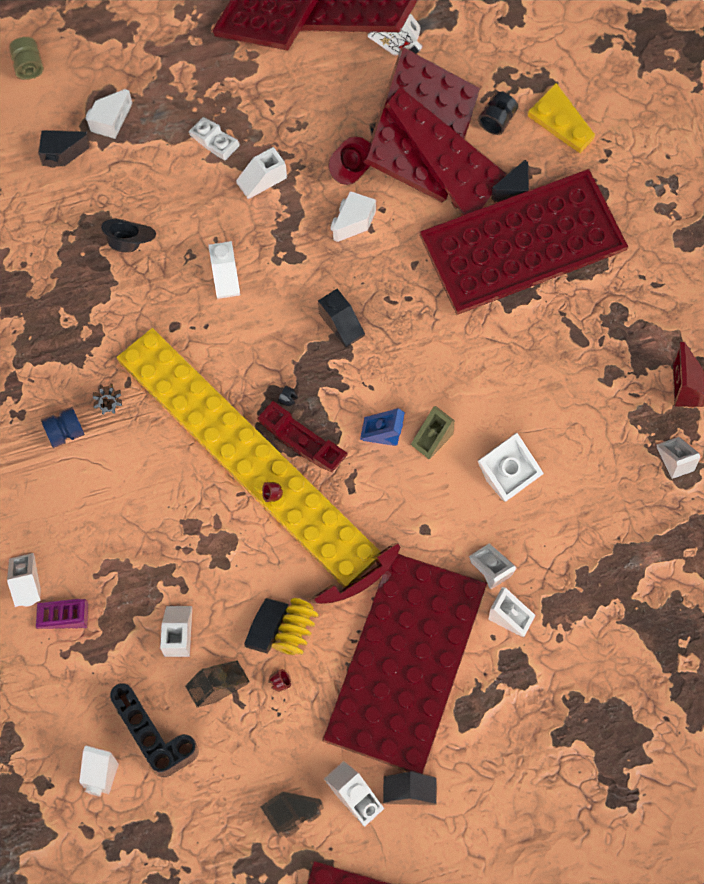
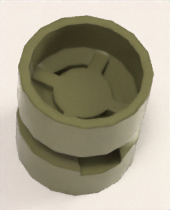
M20 37L13 40L9 45V51L14 62L13 66L16 76L23 80H30L40 76L44 68L37 42L30 37Z

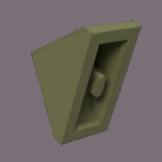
M434 406L410 445L425 457L431 459L454 434L455 420L437 406Z

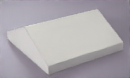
M518 433L509 437L477 461L486 481L504 502L544 474Z

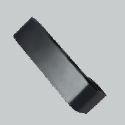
M125 683L117 684L112 688L110 692L112 703L157 776L162 778L169 777L197 758L199 749L192 736L182 734L165 744L133 689ZM122 694H125L131 704L128 708H126L120 698ZM134 715H143V719L139 724L133 725L130 723ZM148 736L156 737V741L152 746L147 747L143 745L145 738ZM183 744L192 745L189 753H179V749ZM168 758V766L163 769L157 768L156 764L159 759Z

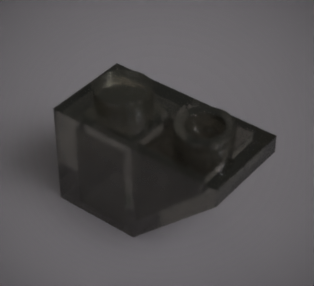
M237 660L201 669L185 687L198 708L218 702L246 686L250 681Z
M281 792L260 806L278 838L282 836L290 837L299 830L298 826L306 820L308 823L314 821L321 816L322 813L320 811L324 809L320 799Z

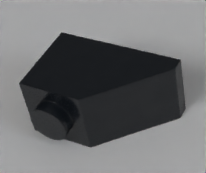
M42 130L38 151L42 165L48 167L66 166L90 148L87 132Z
M338 289L333 290L318 300L319 315L346 348L365 336V332L352 306Z

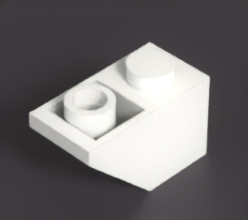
M272 147L254 157L238 177L236 183L247 199H250L287 178L286 164L276 149Z
M350 191L347 199H343L340 204L338 218L334 217L332 221L333 240L338 242L367 231L376 213V200Z
M166 606L162 621L160 646L164 657H190L192 606Z
M343 761L324 778L336 796L364 827L384 809L360 774Z

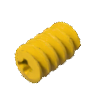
M291 598L290 603L292 605L287 607L286 611L288 614L284 615L282 619L285 624L280 625L279 631L281 633L276 634L275 640L277 643H273L272 647L284 654L303 655L304 651L298 646L307 645L308 642L302 636H311V632L306 627H314L315 623L310 620V617L318 618L319 614L313 610L314 607L310 603L299 598Z

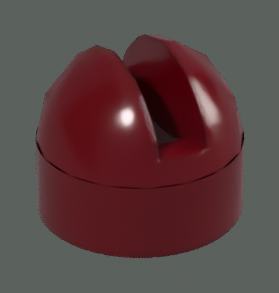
M265 482L262 487L263 499L266 502L278 501L283 495L281 485L276 482Z
M284 669L275 671L269 678V683L274 685L271 688L275 691L281 692L291 687V679Z

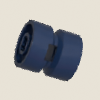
M73 407L60 411L58 417L50 415L41 419L53 448L65 444L67 438L74 440L85 435Z

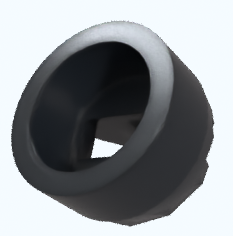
M286 385L278 399V403L288 407L294 405V400L298 399L297 392Z

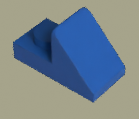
M397 408L365 417L360 439L367 442L397 446L405 412Z

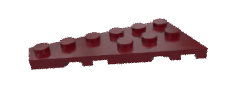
M399 87L385 106L393 119L411 139L410 143L413 148H417L423 157L422 161L442 190H446L453 200L451 203L455 209L458 208L462 215L482 209L492 195L493 186L502 180L507 173L402 87Z

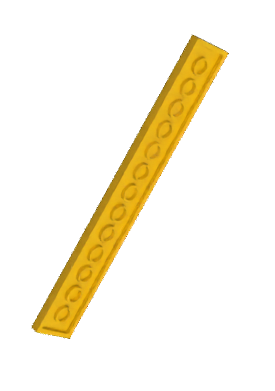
M153 328L116 357L117 361L344 588L356 581L375 563L373 557L381 551ZM265 482H276L281 485L283 495L278 501L266 502L263 499L262 487Z

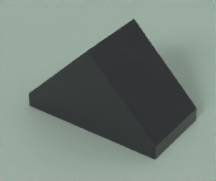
M526 160L493 186L491 199L494 202H500L529 191L528 162Z
M411 771L384 776L383 804L436 805L437 778Z

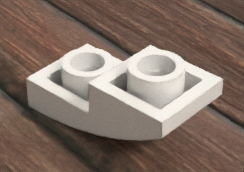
M205 117L189 131V134L197 142L223 160H226L240 146L237 139L222 132L218 124Z

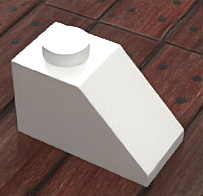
M124 89L95 101L92 109L90 108L86 115V121L91 132L116 138L132 105L129 90Z
M232 241L210 244L209 251L217 299L240 296Z
M34 553L9 559L7 582L15 607L21 605L27 607L40 601L41 589Z
M88 746L84 747L80 784L86 788L85 792L95 796H100L101 792L110 793L119 765L111 752Z

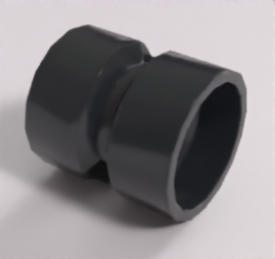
M495 92L478 117L480 126L491 134L501 135L508 126L509 120L513 118L518 110L517 101L505 92Z

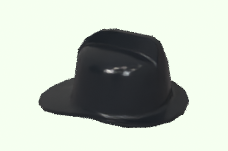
M109 219L103 222L101 226L102 232L107 236L108 245L118 252H134L140 244L150 242L156 237V231L153 228L122 219Z

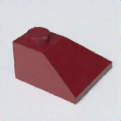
M680 342L672 362L674 406L704 407V370L687 344Z

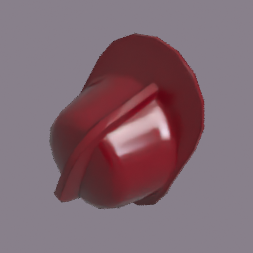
M358 136L349 137L331 155L328 167L331 176L338 183L343 185L353 184L369 169L370 166L363 163L369 146V142L366 139Z

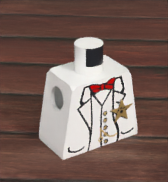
M411 13L400 33L368 32L367 35L371 40L393 55H398L403 47L415 54L422 48V45L417 41L420 25Z

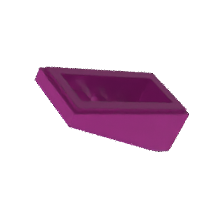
M86 599L37 603L36 629L87 628L88 602ZM64 609H68L67 619H63ZM73 609H78L77 618H73ZM44 610H49L48 621L43 622ZM54 610H58V620H54Z

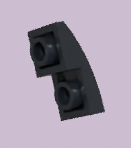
M266 598L252 622L245 641V647L268 654L272 644L276 642L275 636L279 633L278 628L283 622L284 615L288 614L286 610L289 605Z

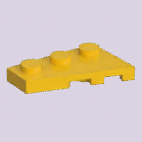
M557 83L528 111L529 118L578 153H581L594 140V132Z

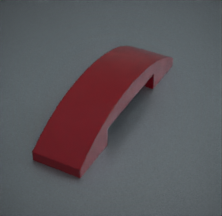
M274 401L257 418L267 430L285 445L308 461L329 472H333L348 455L346 451L329 439L326 442L294 420L290 412Z
M393 543L375 555L373 558L378 566L346 588L339 591L335 585H330L310 598V600L315 604L333 603L364 591L389 569L400 551V545Z

